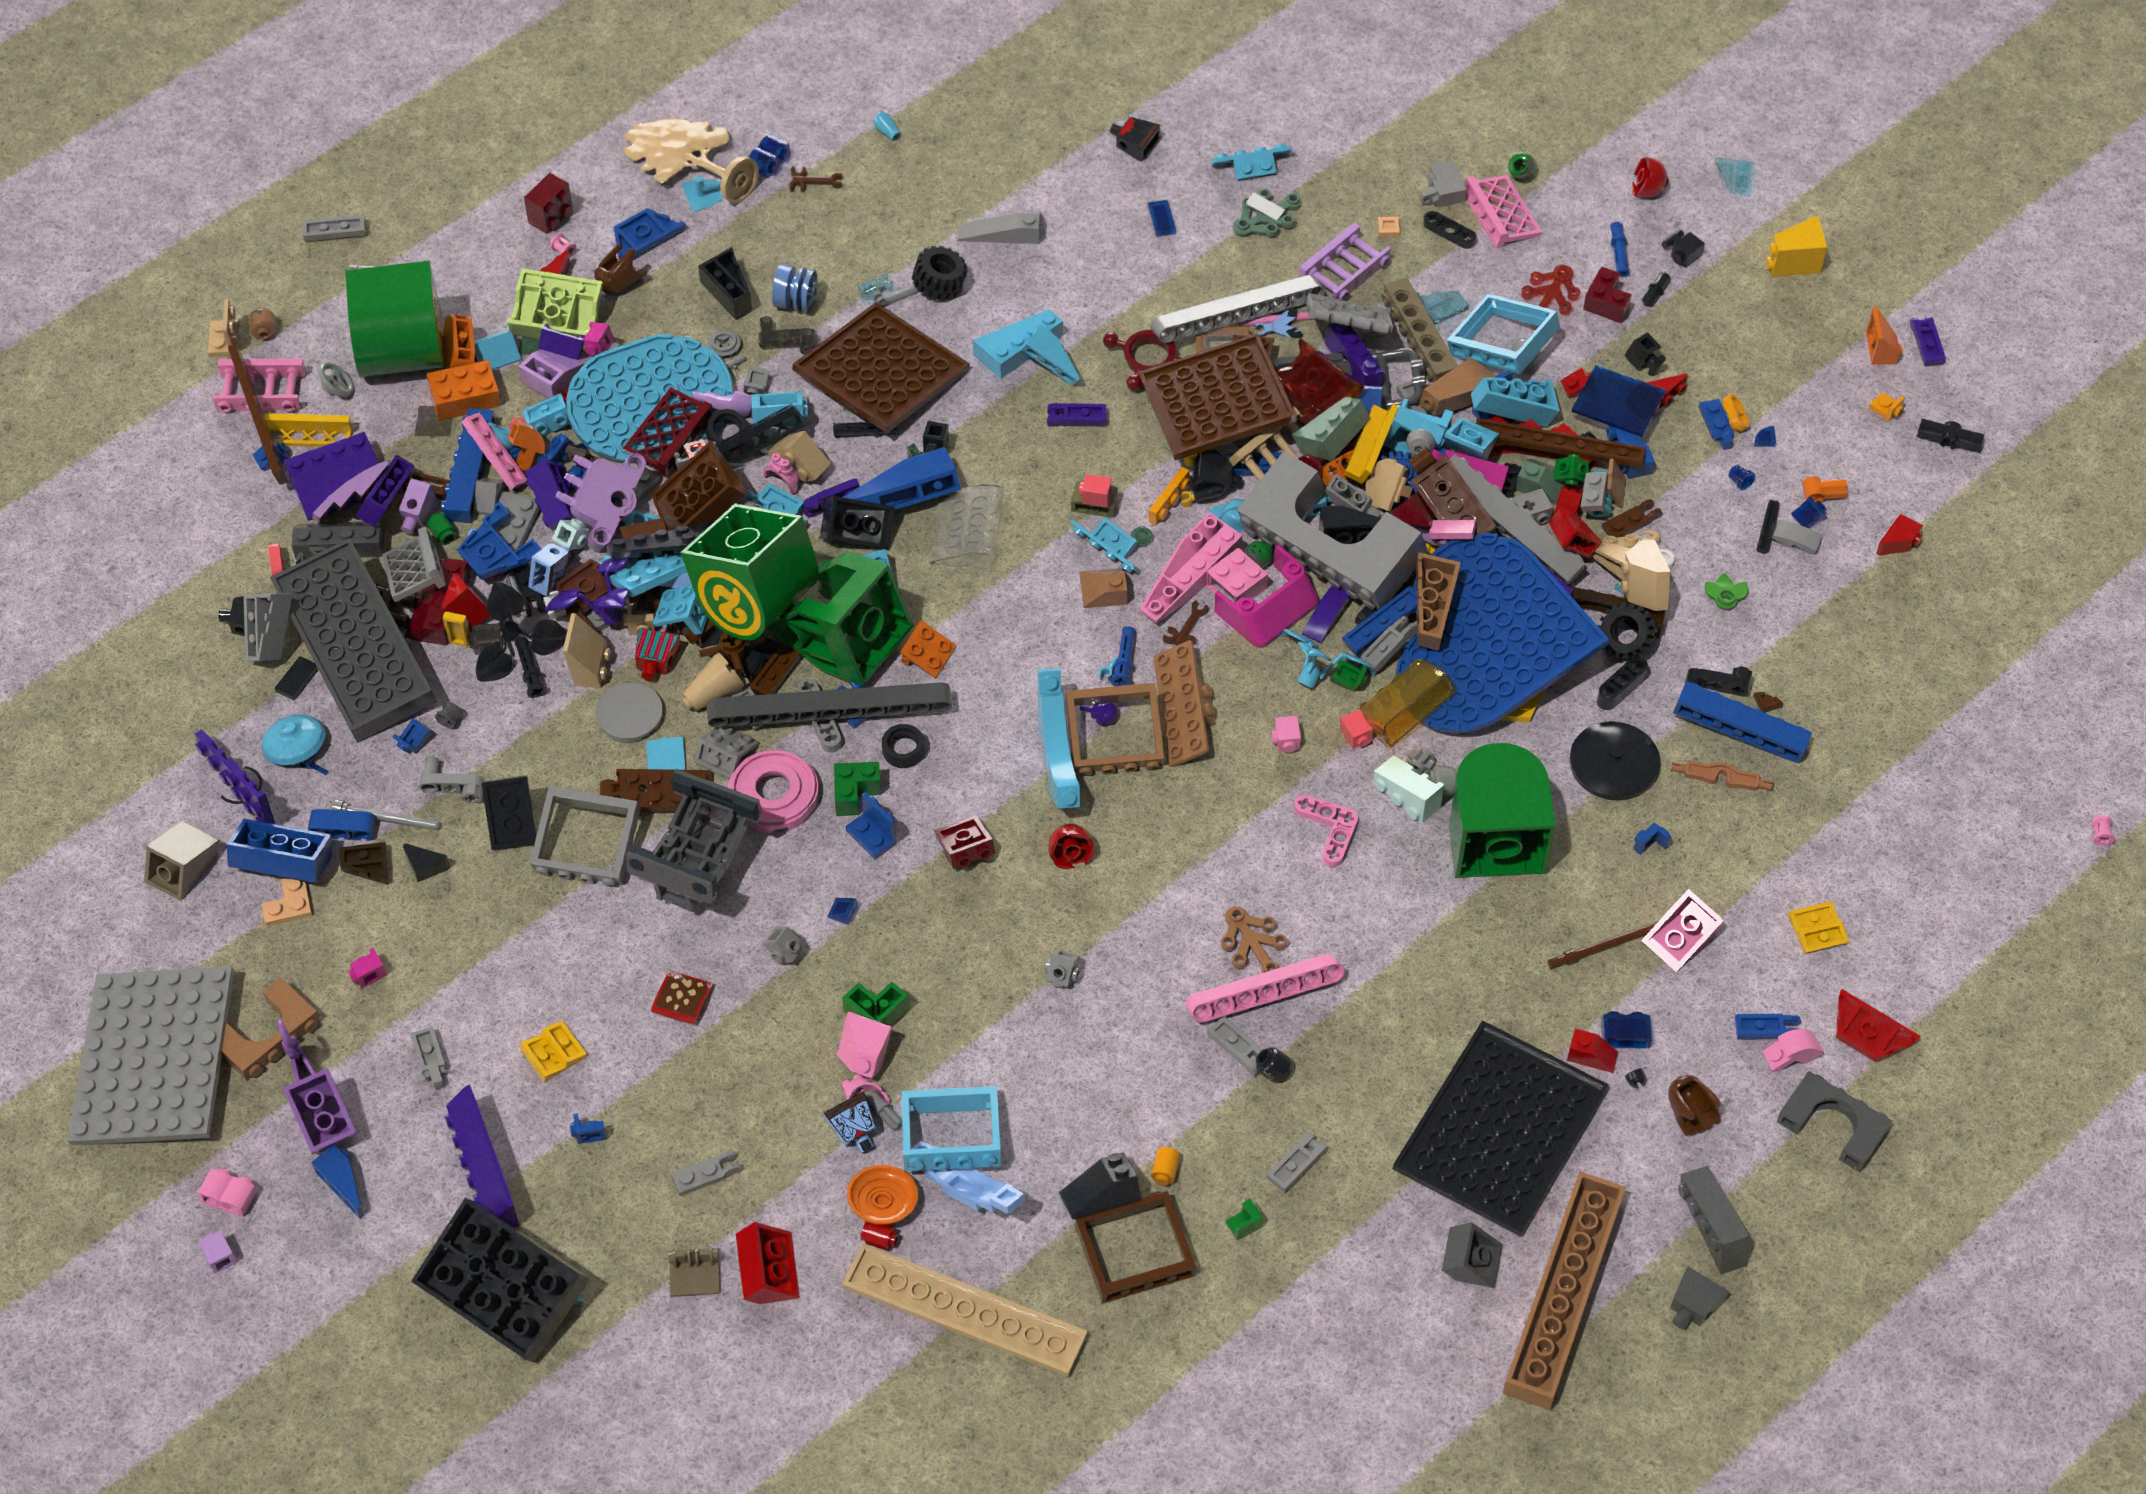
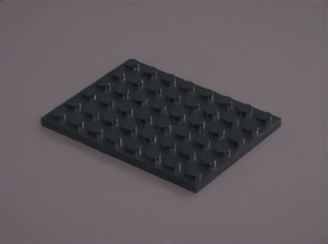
M1482 1020L1397 1157L1392 1169L1521 1237L1607 1092L1609 1084Z

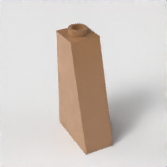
M1470 357L1423 390L1419 405L1434 416L1443 414L1445 409L1453 411L1472 405L1471 393L1482 378H1494L1496 375Z

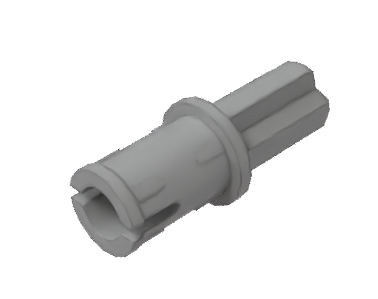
M875 1089L870 1090L866 1094L868 1104L876 1112V1117H881L891 1130H898L902 1126V1120L892 1110V1105L889 1102L886 1103Z

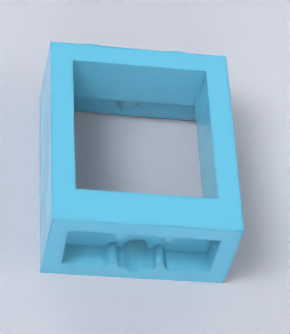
M802 391L751 395L753 424L791 403L803 424L804 418L808 417L807 398L802 397ZM793 415L784 420L782 426H794L798 423Z
M1400 405L1383 446L1396 453L1402 451L1404 455L1406 452H1410L1406 445L1407 435L1397 431L1401 426L1410 432L1416 429L1429 431L1435 438L1434 450H1440L1445 441L1443 434L1446 429Z

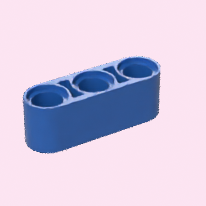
M315 809L311 811L307 830L331 834V839H339L341 837L344 840L361 841V839H366V841H370L373 837L376 817L374 814L365 811Z

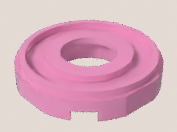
M767 750L749 756L736 768L728 783V788L759 799L763 813L758 824L750 822L748 826L762 833H773V830L787 827L789 831L800 826L814 811L819 799L817 776L810 764L799 756L782 750ZM779 776L788 779L790 788L782 798L768 800L762 798L757 793L756 784L764 778Z

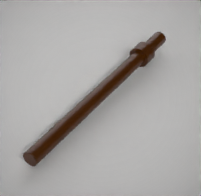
M1659 921L1575 951L1573 949L1565 951L1563 955L1547 960V964L1552 969L1566 963L1567 965L1576 963L1580 958L1647 935Z

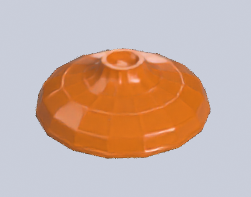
M874 1165L862 1169L851 1179L847 1188V1202L852 1211L863 1221L875 1225H891L902 1221L914 1210L918 1201V1187L913 1178L904 1170L890 1165Z

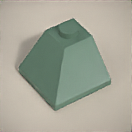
M1530 458L1525 461L1518 474L1516 491L1529 493L1543 489L1550 503L1556 505L1561 488L1565 486V483L1554 480L1555 466Z

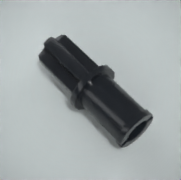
M1660 272L1655 281L1649 284L1648 291L1642 298L1645 306H1652L1658 296L1664 293L1663 289L1671 280L1669 274Z

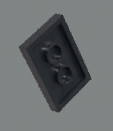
M528 776L482 781L491 850L535 844L537 835Z

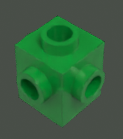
M1573 454L1568 455V458L1556 459L1554 480L1565 483L1566 486L1577 487L1578 483L1585 482L1589 461Z

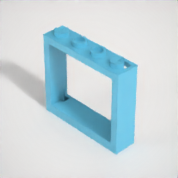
M1487 294L1447 339L1450 353L1454 357L1464 360L1471 357L1480 364L1521 374L1558 331L1560 322L1557 311ZM1493 315L1539 326L1518 352L1472 340Z
M997 1086L902 1091L904 1171L1001 1166ZM991 1110L993 1145L911 1149L910 1114Z

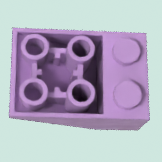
M540 349L533 352L519 366L521 382L547 398L562 394L569 387L574 375L581 369L589 356L581 353L579 359L575 360Z

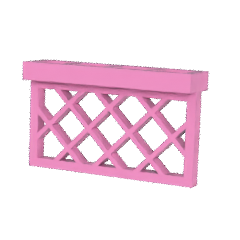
M1508 175L1476 180L1474 176L1466 178L1464 184L1467 189L1466 199L1496 249L1504 247L1506 242L1533 238L1542 234L1540 227ZM1505 182L1508 188L1506 190L1497 186V184ZM1484 186V187H1486V188H1488V189H1491V190H1490V192L1488 193V192L1482 190L1481 187ZM1496 191L1500 194H1503L1504 196L1503 198H1500L1498 196L1493 195L1492 192ZM1506 196L1514 198L1516 204L1505 200ZM1489 200L1499 203L1498 207L1490 204ZM1504 205L1508 208H1511L1512 211L1508 212L1506 210L1501 209V206ZM1516 210L1524 213L1525 217L1522 218L1513 213ZM1497 214L1507 217V221L1499 219ZM1510 219L1521 223L1520 227L1509 223ZM1523 225L1532 227L1533 231H1528L1522 227ZM1506 228L1517 233L1508 235Z

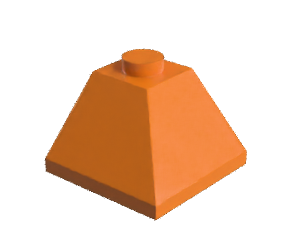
M1873 306L1866 329L1871 365L1897 364L1898 357L1902 356V345L1898 344L1896 333L1878 307Z

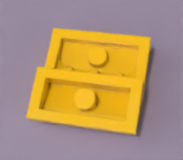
M1833 901L1792 910L1787 913L1805 954L1849 943L1843 921H1839Z
M563 1021L542 1028L540 1035L523 1041L520 1044V1050L543 1082L552 1079L587 1056V1053Z

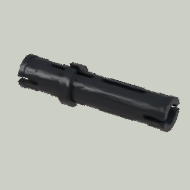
M870 422L833 423L834 436L874 435V437H878V434H897V426L890 432L885 433ZM845 428H863V429H847V430H846Z

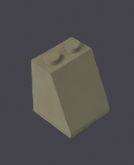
M181 821L147 845L144 882L182 901L216 859L219 840Z

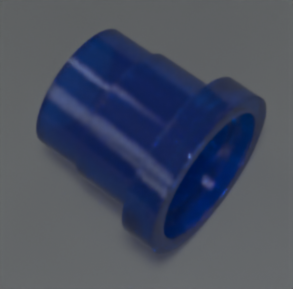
M1735 465L1729 471L1728 477L1743 491L1753 484L1755 473L1751 470H1746L1740 465Z

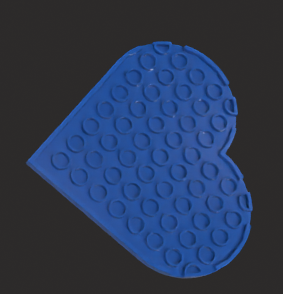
M1480 533L1479 536H1474L1473 539H1454L1442 545L1431 554L1432 556L1461 562L1440 648L1435 650L1418 646L1416 633L1408 641L1402 657L1398 660L1396 668L1397 690L1404 707L1421 724L1446 733L1478 731L1503 719L1610 644V640L1534 554L1520 542L1512 538L1499 537L1498 534ZM1415 578V582H1414V585H1413V590H1414L1415 592H1416V578Z

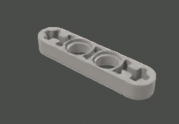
M804 679L798 684V692H807L805 688H809L811 691H820L818 684L813 679ZM833 719L825 720L830 724L824 728L817 725L823 720L810 721L822 748L826 752H836L841 748V735ZM828 734H830L832 741H835V743L831 744L830 741H828Z

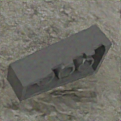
M1708 1166L1682 1173L1680 1185H1678L1679 1194L1682 1199L1685 1198L1689 1211L1697 1223L1720 1274L1748 1266L1750 1236Z

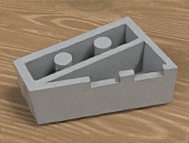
M244 594L245 660H281L292 594Z

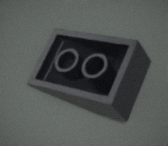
M826 496L819 539L888 549L895 507L839 496Z
M1330 505L1321 507L1319 531L1340 543L1355 544L1367 537L1381 517L1345 506Z
M1124 1152L1113 1153L1108 1157L1101 1158L1059 1192L1060 1198L1072 1220L1142 1200L1137 1174Z

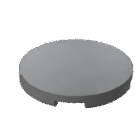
M624 683L610 688L600 697L595 713L598 726L609 738L629 743L640 741L643 737L658 729L663 718V707L657 693L648 686L639 683Z

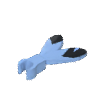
M1297 309L1287 310L1273 323H1257L1254 327L1255 329L1258 327L1263 329L1262 333L1258 332L1259 337L1273 332L1288 338L1297 339L1303 337V333L1299 329L1287 325L1295 319L1298 313Z

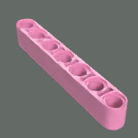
M1325 954L1193 994L1187 998L1185 1007L1196 1022H1206L1335 983L1343 977L1344 968L1333 955Z

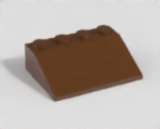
M709 441L655 490L651 496L660 518L663 519L666 530L669 531L681 525L692 526L700 521H716L730 507L738 504L747 494L737 474L716 445Z

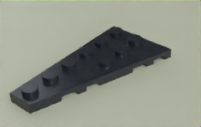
M700 521L692 526L681 525L674 530H658L650 535L639 534L627 540L616 539L612 543L606 544L607 553L613 560L636 558L642 556V553L659 556L662 555V551L674 550V554H681L682 550L715 521Z

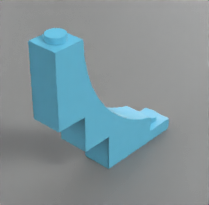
M1060 668L1037 669L1039 735L1043 741V761L1048 770V793L1057 809L1080 807V785L1073 769L1067 737L1064 697L1061 692Z

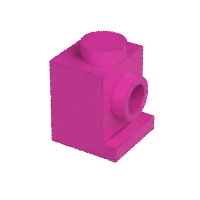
M590 322V330L584 337L586 345L584 350L587 354L596 356L608 351L615 338L609 324Z
M374 948L369 950V955L359 957L355 962L351 963V969L347 971L352 982H358L361 988L387 976L384 965Z

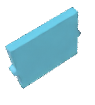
M683 736L663 737L662 739L646 741L648 769L686 770Z

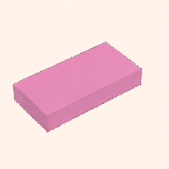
M1433 520L1429 537L1430 539H1473L1476 520Z

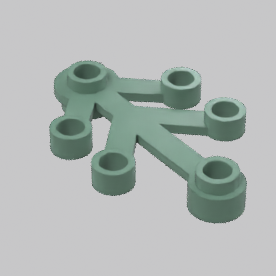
M1268 189L1259 191L1260 196L1269 201L1271 200V192ZM1291 193L1278 206L1283 208L1284 211H1296L1301 207V198L1297 194ZM1246 197L1242 201L1243 211L1241 218L1233 223V230L1239 236H1247L1253 232L1274 237L1278 232L1277 225L1284 228H1292L1294 226V217L1288 214L1284 215L1283 218L1279 217L1278 220H1275L1257 210L1256 216L1249 219L1250 211L1254 208L1246 205L1247 200L1250 198ZM1266 223L1267 225L1266 227L1259 226L1257 224Z

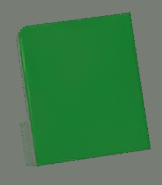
M1250 1198L1242 1203V1211L1228 1218L1226 1224L1238 1241L1262 1228L1263 1216Z

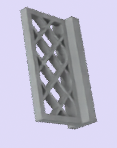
M426 526L418 529L419 537L382 554L391 595L395 602L434 583L438 589L446 585L435 541Z

